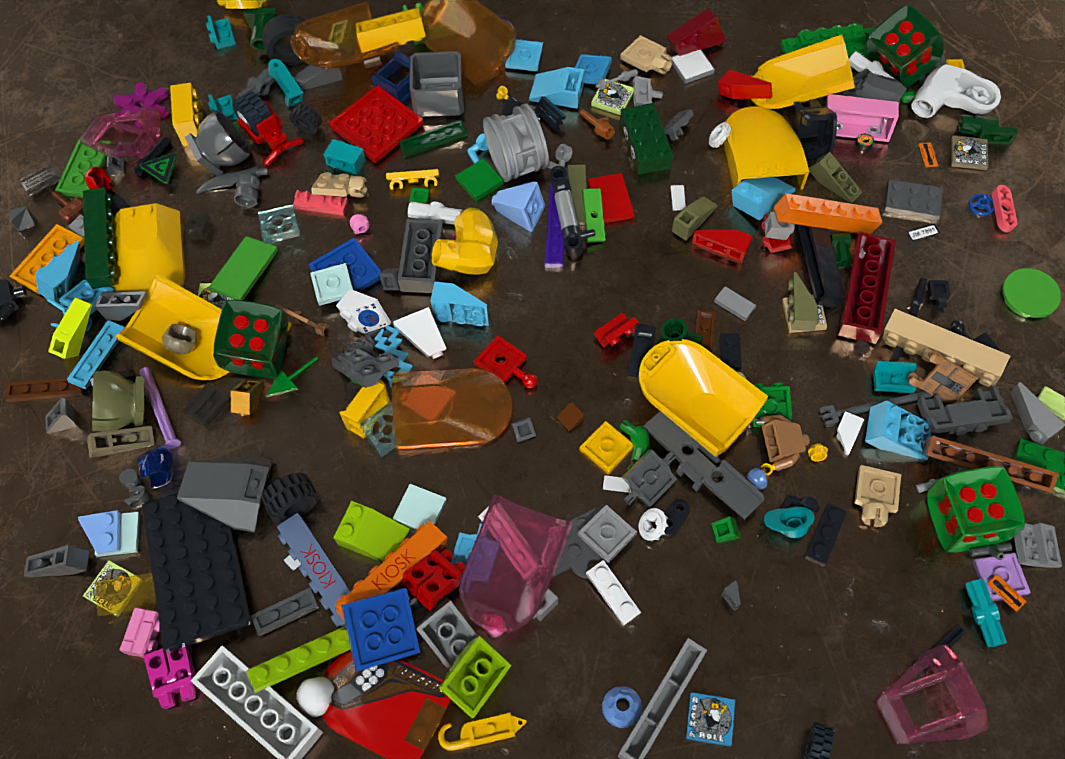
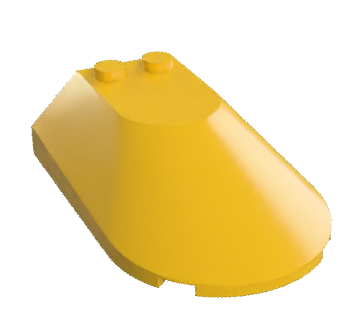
M839 35L773 58L762 64L758 68L759 71L752 77L771 82L773 97L751 99V101L763 108L777 109L792 106L794 102L800 101L802 104L809 102V100H820L826 98L828 94L836 95L856 88L843 36Z
M157 203L120 209L114 216V219H112L115 233H112L116 245L113 248L116 256L114 267L117 272L115 286H111L114 288V292L146 291L148 293L156 274L183 287L185 282L183 216L181 212Z
M156 274L141 308L134 313L127 326L119 334L117 333L115 338L192 379L214 380L230 373L219 368L213 357L214 340L222 309L165 277ZM171 324L182 325L196 332L195 348L190 353L176 354L167 350L163 345L162 336Z
M667 340L657 344L647 352L640 365L639 382L643 394L648 401L715 457L726 451L749 426L768 398L764 392L706 348L689 340Z

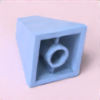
M538 182L500 190L492 198V205L495 206L497 212L530 232H533L545 207Z

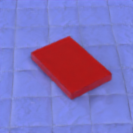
M622 173L588 179L590 189H601L604 224L634 218L633 208Z

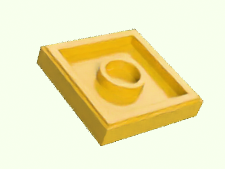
M605 421L579 447V450L607 474H610L634 447L630 440Z

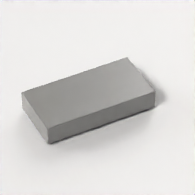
M726 286L714 300L716 304L744 321L747 320L756 308L755 304Z

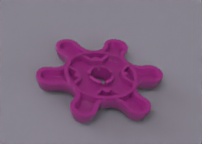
M138 82L135 84L134 93L128 96L115 95L114 104L122 107V110L113 116L114 123L121 125L126 121L132 120L135 122L136 130L143 131L147 128V121L151 117H167L169 115L168 109L159 104L169 96L168 91L164 88H159L154 92H148L147 85L143 82Z

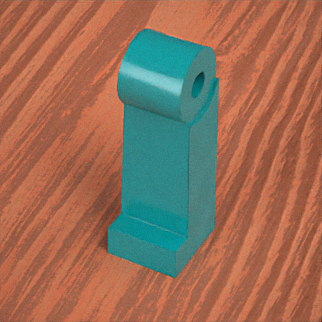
M272 59L269 62L268 73L272 78H275L285 93L286 105L291 107L302 102L303 91L281 60Z

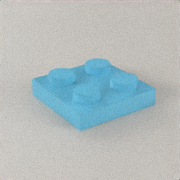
M511 39L505 63L506 68L538 71L543 42Z

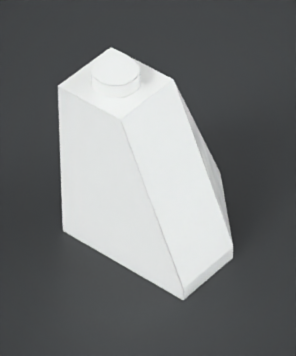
M429 307L393 321L394 327L427 358L433 357V359L444 355L443 352L446 350V347Z

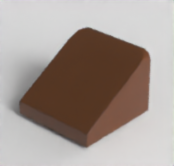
M571 402L557 416V419L570 432L584 421V414Z

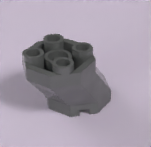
M867 68L854 76L856 78L854 81L856 88L842 92V94L850 97L898 102L899 105V99H901L907 89L898 80L872 73Z

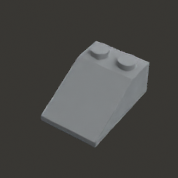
M447 597L414 623L415 628L448 670L451 669L456 658L469 641L478 637Z

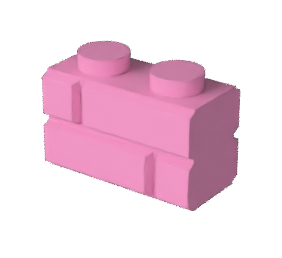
M134 608L120 651L139 657L156 651L158 646L156 639L158 633L161 632L158 612Z

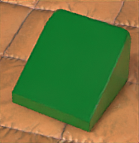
M729 516L711 523L717 543L741 538L734 518Z

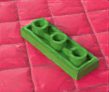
M583 189L585 230L594 229L596 234L594 237L586 238L587 242H604L605 229L601 189Z

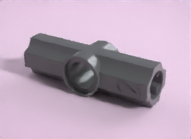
M269 66L258 77H250L247 87L236 96L237 99L249 91H253L258 96L267 95L270 85L276 81L268 73Z

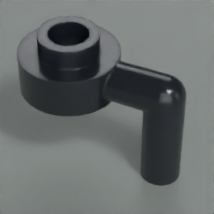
M789 494L779 508H789L791 504H794L798 507L810 509L815 516L820 506L818 501L811 496L800 499Z

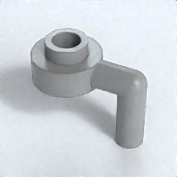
M561 144L555 153L559 164L549 161L548 168L552 169L555 166H563L565 168V163L572 157V148L566 144Z

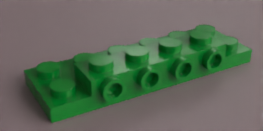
M852 23L846 27L836 25L831 29H825L824 27H820L815 31L804 29L798 33L797 38L781 39L780 45L783 54H787L842 35L849 59L855 52H858L865 58H870L867 49V39L876 27L863 29L862 25Z

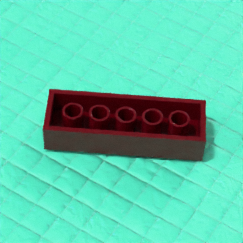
M862 232L858 233L853 245L845 291L846 299L843 303L838 336L874 344L877 343L883 329L896 243L895 239Z

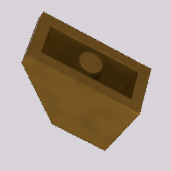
M244 379L231 390V413H238L240 416L250 415L257 408L263 388V381Z

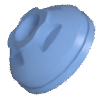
M615 687L607 692L603 699V715L611 725L618 728H628L634 725L641 716V699L629 687ZM620 698L628 700L629 709L626 711L618 710L616 707L617 700Z

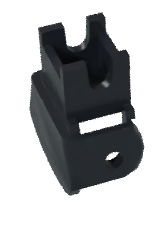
M817 99L809 100L810 107L802 106L800 101L794 102L795 113L791 127L801 142L805 157L812 159L819 158L829 152L832 154L837 133L836 113L829 109L828 106H821ZM816 137L817 141L803 143L801 138Z

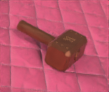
M57 191L52 192V197L64 206L59 211V214L66 223L70 225L80 214L84 216L83 199L81 197H76L73 201L69 202Z

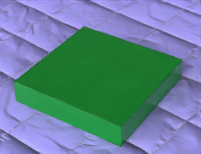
M484 159L455 175L457 182L475 202L504 185L503 179Z

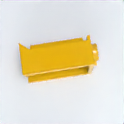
M379 380L376 385L367 388L362 387L346 410L339 412L346 429L365 438L391 403L385 384Z

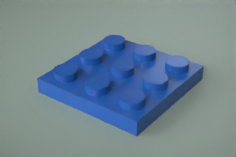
M355 237L308 264L312 272L346 263L353 290L357 292L380 280L379 273H381V270Z
M406 588L341 605L355 671H361L420 653Z

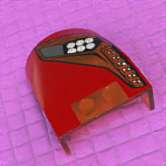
M350 651L337 658L323 675L334 686L331 703L322 715L327 725L339 735L383 759H421L451 701L439 689L443 680L399 659L361 671H355Z

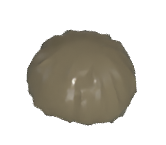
M171 324L162 336L163 345L173 353L188 354L195 348L196 332L182 325Z

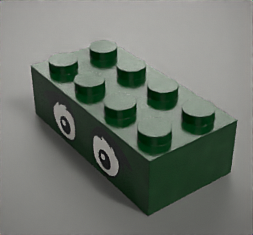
M654 103L621 109L620 125L638 175L671 168L673 153Z

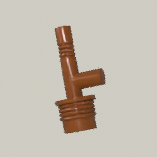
M582 109L580 111V115L595 126V133L606 140L614 135L615 129L609 124L608 117L597 120L586 110Z

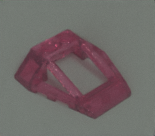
M142 108L136 113L126 111L125 115L121 116L110 114L96 117L79 140L85 146L107 156L144 158L160 136V111L156 108ZM137 120L142 129L120 122ZM110 126L139 135L134 143L119 142L116 147L99 142Z
M945 644L923 653L896 682L891 684L875 700L896 744L967 739L988 730L986 707L964 664ZM929 665L931 666L934 674L907 684ZM944 680L960 712L916 729L901 697ZM957 723L961 726L958 729L936 732Z

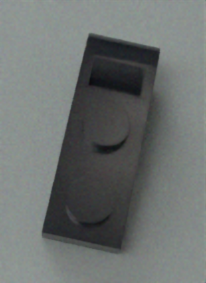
M637 324L627 376L639 378L641 362L647 352L653 347L656 327Z

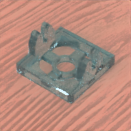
M293 204L258 212L264 244L300 236L299 224ZM281 214L287 215V216H289V218H285V219H284V218L281 217L280 215H281ZM274 216L271 222L267 223V221ZM276 220L283 221L280 226L273 225ZM292 223L291 228L287 232H283L282 228L286 224ZM269 228H274V229H276V230H277V234H275V235L270 234V233L268 232V229H269Z
M393 402L388 403L360 424L364 431V436L368 438V442L375 447L382 457L414 434ZM392 415L396 419L393 422H386L382 416ZM377 420L381 426L379 432L373 436V425ZM390 424L392 432L389 435H384L382 432L383 427ZM400 425V433L396 437L395 428ZM382 437L389 438L391 442L383 444L378 442V440H380Z

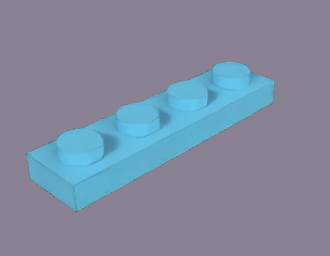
M108 320L67 378L68 382L87 389L91 383L90 379L94 376V372L100 370L119 342L115 336L125 327Z

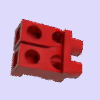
M447 549L441 552L432 551L430 555L403 572L402 586L414 597L417 596V600L429 611L436 606V603L441 598L449 594L454 588L456 589L460 585L461 578L466 574L467 567L462 562H458L454 566L450 563L453 555Z

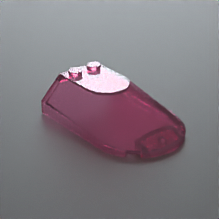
M494 494L460 582V598L470 619L480 627L494 632H509L527 624L537 614L542 605L573 522L534 511Z

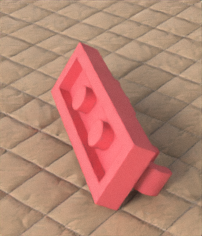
M296 190L293 202L294 209L344 215L348 205V198L316 195L308 191L300 192Z

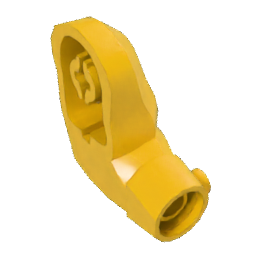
M468 208L457 215L454 221L456 240L437 239L434 243L432 264L464 274H485L491 269L495 261L498 246L497 235L492 221L482 210Z

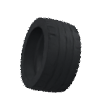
M282 14L273 17L265 24L262 36L266 52L271 60L279 59L285 66H295L308 60L313 54L315 47L314 38L305 19L295 14ZM287 35H299L302 37L292 45L282 46L275 44L280 38Z

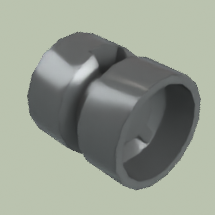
M250 174L238 176L234 195L235 203L243 207H253L257 204L260 181L257 177Z

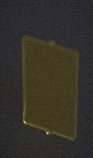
M152 573L95 581L96 597L94 600L97 601L98 617L134 611V608L150 609L157 607Z

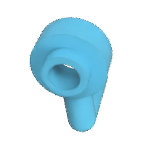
M484 133L480 134L476 144L467 150L474 164L480 161L476 152L488 149Z

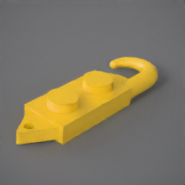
M507 713L468 722L461 729V739L451 742L447 741L444 737L445 731L451 727V723H448L440 729L438 740L439 744L446 750L478 746L515 737V733L527 721Z

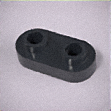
M682 499L674 500L664 512L668 518L666 522H670L672 526L665 528V535L663 536L671 537L675 535L687 519L690 506L686 501ZM676 507H682L683 511H678Z

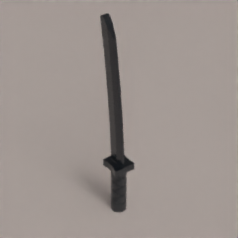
M920 278L915 297L910 304L912 307L909 315L917 317L918 311L924 303L922 298L927 283L926 278ZM896 346L889 361H898L903 348Z

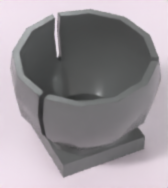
M218 110L210 113L199 124L196 137L191 133L185 137L197 162L217 176L223 173L221 166H235L252 153L242 133L233 122Z

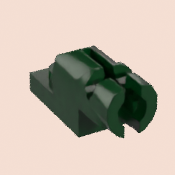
M961 115L962 120L958 121L957 126L959 133L976 135V138L988 139V143L1012 145L1018 134L1017 128L999 127V120L996 117L976 115L973 118L972 115Z

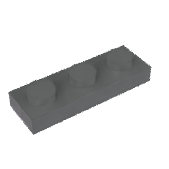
M308 588L251 615L258 635L262 636L318 609L319 606L312 589Z

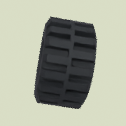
M292 473L269 485L264 490L261 500L272 521L283 523L296 513L300 517L305 515L317 504L319 496L307 474Z

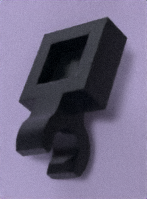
M929 280L927 284L929 299L935 300L936 313H944L943 307H947L946 300H949L951 296L949 283L945 280Z

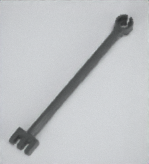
M926 391L837 411H835L833 405L821 407L819 411L821 414L826 413L822 415L823 420H829L824 423L825 426L832 427L839 424L838 418L843 417L845 411L855 415L868 412L871 406L884 401L899 405L917 401L922 396L925 399L934 396Z

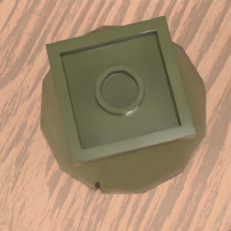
M95 371L93 376L92 433L121 430L131 423L134 424V428L143 427L144 377L136 376L135 382H131L116 372Z

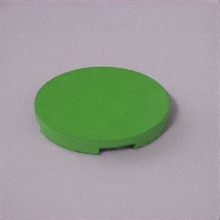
M1022 268L1015 270L1007 276L1002 285L1006 305L1013 312L1025 318H1045L1057 309L1061 301V291L1058 284L1048 274L1037 269Z

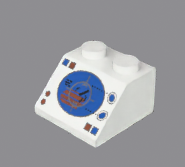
M349 289L336 305L340 310V315L348 322V327L355 332L360 331L365 334L388 326L391 323L377 299Z

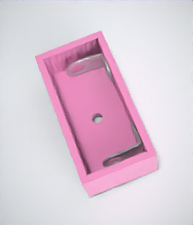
M828 94L825 106H828L837 115L838 128L836 136L857 138L858 135L866 133L871 135L875 141L889 142L899 117L898 102Z

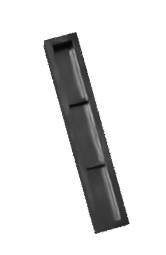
M797 224L816 304L835 308L846 297L829 231L825 228Z

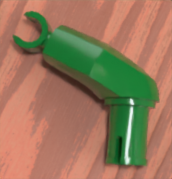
M624 420L623 422L628 426L621 423L620 430L631 437L634 447L631 460L636 463L650 449L649 435L643 426H635L629 420ZM634 464L629 465L628 468H627V471H628Z

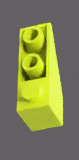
M77 297L74 298L53 334L49 348L50 353L63 359L79 356L93 304Z

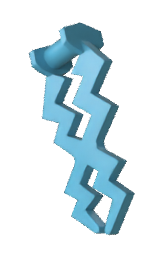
M386 326V330L393 334L389 339L388 337H382L385 331L381 329L375 337V341H378L375 347L385 351L384 353L398 357L399 366L397 367L401 368L398 370V373L404 376L390 379L395 374L392 371H387L383 375L388 380L390 388H393L392 386L409 384L407 377L413 365L404 362L408 353L396 349L402 342V339L396 338L400 332L395 328ZM387 339L388 342H391L390 346L384 345Z

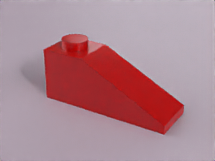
M728 70L718 80L719 94L731 99H765L773 97L771 82L740 72Z
M695 230L692 243L736 261L743 262L750 248L753 236L738 230Z

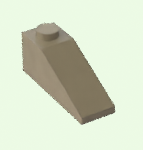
M152 426L90 433L87 438L90 458L113 455L155 445Z

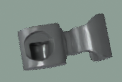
M133 469L124 470L120 474L119 480L133 496L124 500V502L132 509L139 508L143 503L150 502L151 495L143 487L141 476Z

